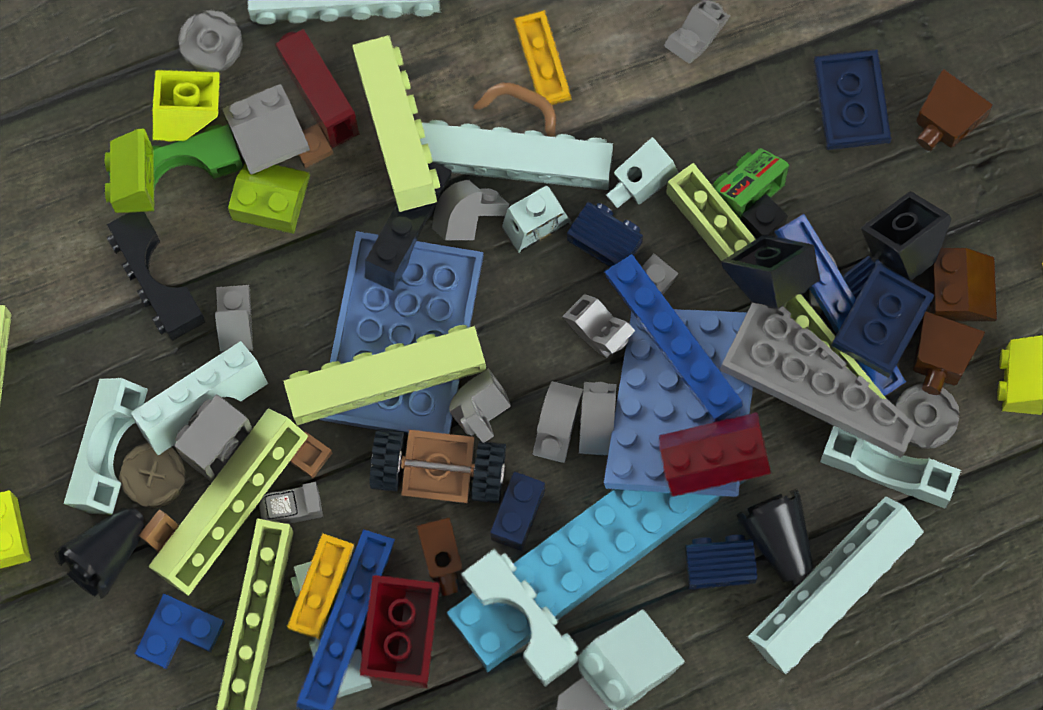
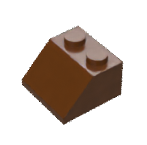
M941 248L936 262L929 267L930 293L934 294L930 303V312L953 321H996L994 257L968 248Z

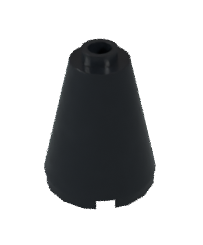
M798 489L790 490L792 496L790 498L787 495L783 497L782 494H779L747 508L750 514L748 516H745L743 512H739L736 515L743 528L753 539L783 582L790 581L792 586L801 583L809 575V572L814 570L802 501Z
M123 507L59 547L55 551V558L60 566L66 562L70 568L67 575L77 585L94 597L99 593L100 599H103L109 593L141 540L139 535L145 528L144 523L146 520L136 509L131 508L128 510Z

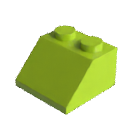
M136 129L111 140L110 152H105V168L107 172H110V183L105 184V198L107 203H111L115 213L154 211V149L145 129Z
M245 163L236 177L228 205V211L232 220L294 234L310 172L273 165L251 175Z

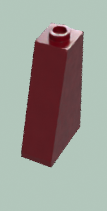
M304 29L297 33L292 31L282 36L280 41L275 43L278 55L314 119L319 124L330 147L333 149L359 135L354 110Z

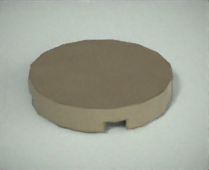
M147 442L136 446L125 456L119 479L123 491L134 503L144 508H159L170 504L180 495L185 485L186 470L181 457L173 448L170 447L160 455H157Z

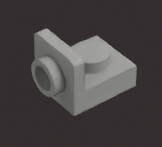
M654 253L642 266L662 295L678 278L679 273Z

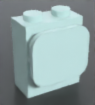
M643 609L592 641L577 657L581 674L603 702L612 710L626 709L641 699L648 691L669 678L685 662Z

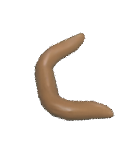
M513 83L494 85L473 106L474 109L479 110L489 106L500 95H511L538 107L545 118V132L547 136L556 137V114L552 104L545 97Z

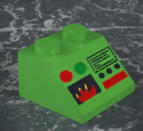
M762 148L758 149L753 155L751 152L746 153L737 162L736 166L738 168L730 175L727 173L722 174L712 185L740 220L742 214L765 193L771 198L785 185L789 164Z

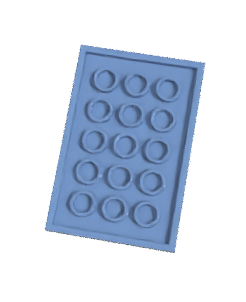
M356 231L330 362L339 361L341 364L354 361L353 357L362 353L371 352L372 355L385 352V348L393 344L403 343L406 346L417 343L416 340L424 335L435 334L438 337L448 334L449 329L460 325H467V328L471 326L484 257L483 252L416 241L408 266L395 290L392 291L364 278L365 260L379 235ZM460 379L324 417L320 420L375 430L404 432V435H408L409 430L450 434L453 416L449 412V406L454 395L458 392Z
M674 309L716 367L720 369L747 313ZM631 312L630 325L635 332L629 337V341L626 344L604 485L606 489L671 493L666 481L661 458L659 435L713 423V420ZM720 371L743 402V407L723 420L750 414L753 386ZM740 481L687 494L738 497Z

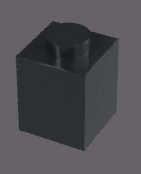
M765 193L742 214L741 221L755 239L764 234L776 237L775 231L786 225L788 215Z

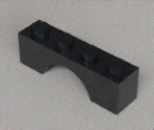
M432 162L428 164L429 170L436 169L440 188L435 189L438 202L443 192L450 187L452 170ZM437 202L399 212L396 204L365 260L364 278L392 291L395 290L408 266L418 236L429 217L435 212Z
M129 212L108 223L107 226L111 235L106 238L115 254L122 251L127 261L122 263V266L131 281L137 278L142 288L137 290V293L145 307L153 306L157 315L152 320L160 334L162 335L167 332L173 341L206 323L187 287H167L158 283L150 275V258L155 248L159 245L160 240L145 212Z

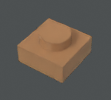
M318 123L303 131L310 150L298 155L304 168L333 155L332 148Z
M305 431L308 438L290 460V463L313 479L331 456L332 450Z
M158 510L142 530L139 537L159 553L179 525L167 514Z

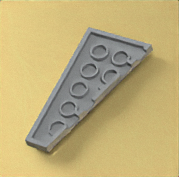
M752 303L719 370L902 458L917 425L889 400L880 398L868 387L870 383L861 375L857 377L845 366L847 363L813 332L809 329H803L790 317L791 313L786 308L770 309L766 305Z

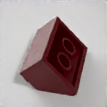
M757 412L659 435L661 458L672 497L771 474Z
M377 575L372 576L360 676L394 685L428 688L440 583Z

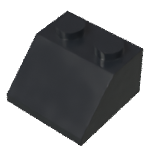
M909 191L862 226L861 230L871 255L906 279L912 281L936 262L949 228L951 217L945 211Z
M764 234L721 261L722 268L752 303L766 305L770 309L785 306L789 300L805 293L809 287L820 281L814 244Z

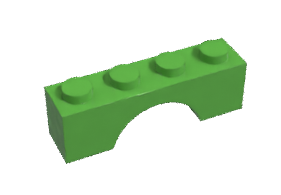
M213 125L205 129L204 133L191 136L186 141H174V143L163 147L160 145L152 146L154 149V189L158 180L165 172L181 165L199 167L205 170L213 179L237 172L243 168L229 125Z

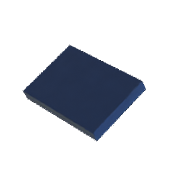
M878 50L814 57L827 150L890 143L891 134Z
M877 263L831 346L889 378L931 303L934 294Z

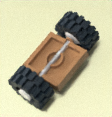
M377 429L371 458V489L397 492L400 484L401 469H404L401 496L468 503L470 479L474 477L473 501L500 502L505 473L506 444L482 443V441H479L475 464H472L475 437L409 430L406 456H404V432Z

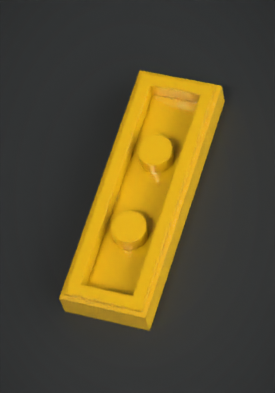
M545 10L514 18L536 93L545 97L552 105L571 100L569 87Z
M322 533L287 628L289 630L320 640L354 549V544Z

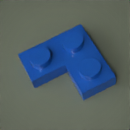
M163 594L135 655L167 669L181 639L211 653L225 621Z

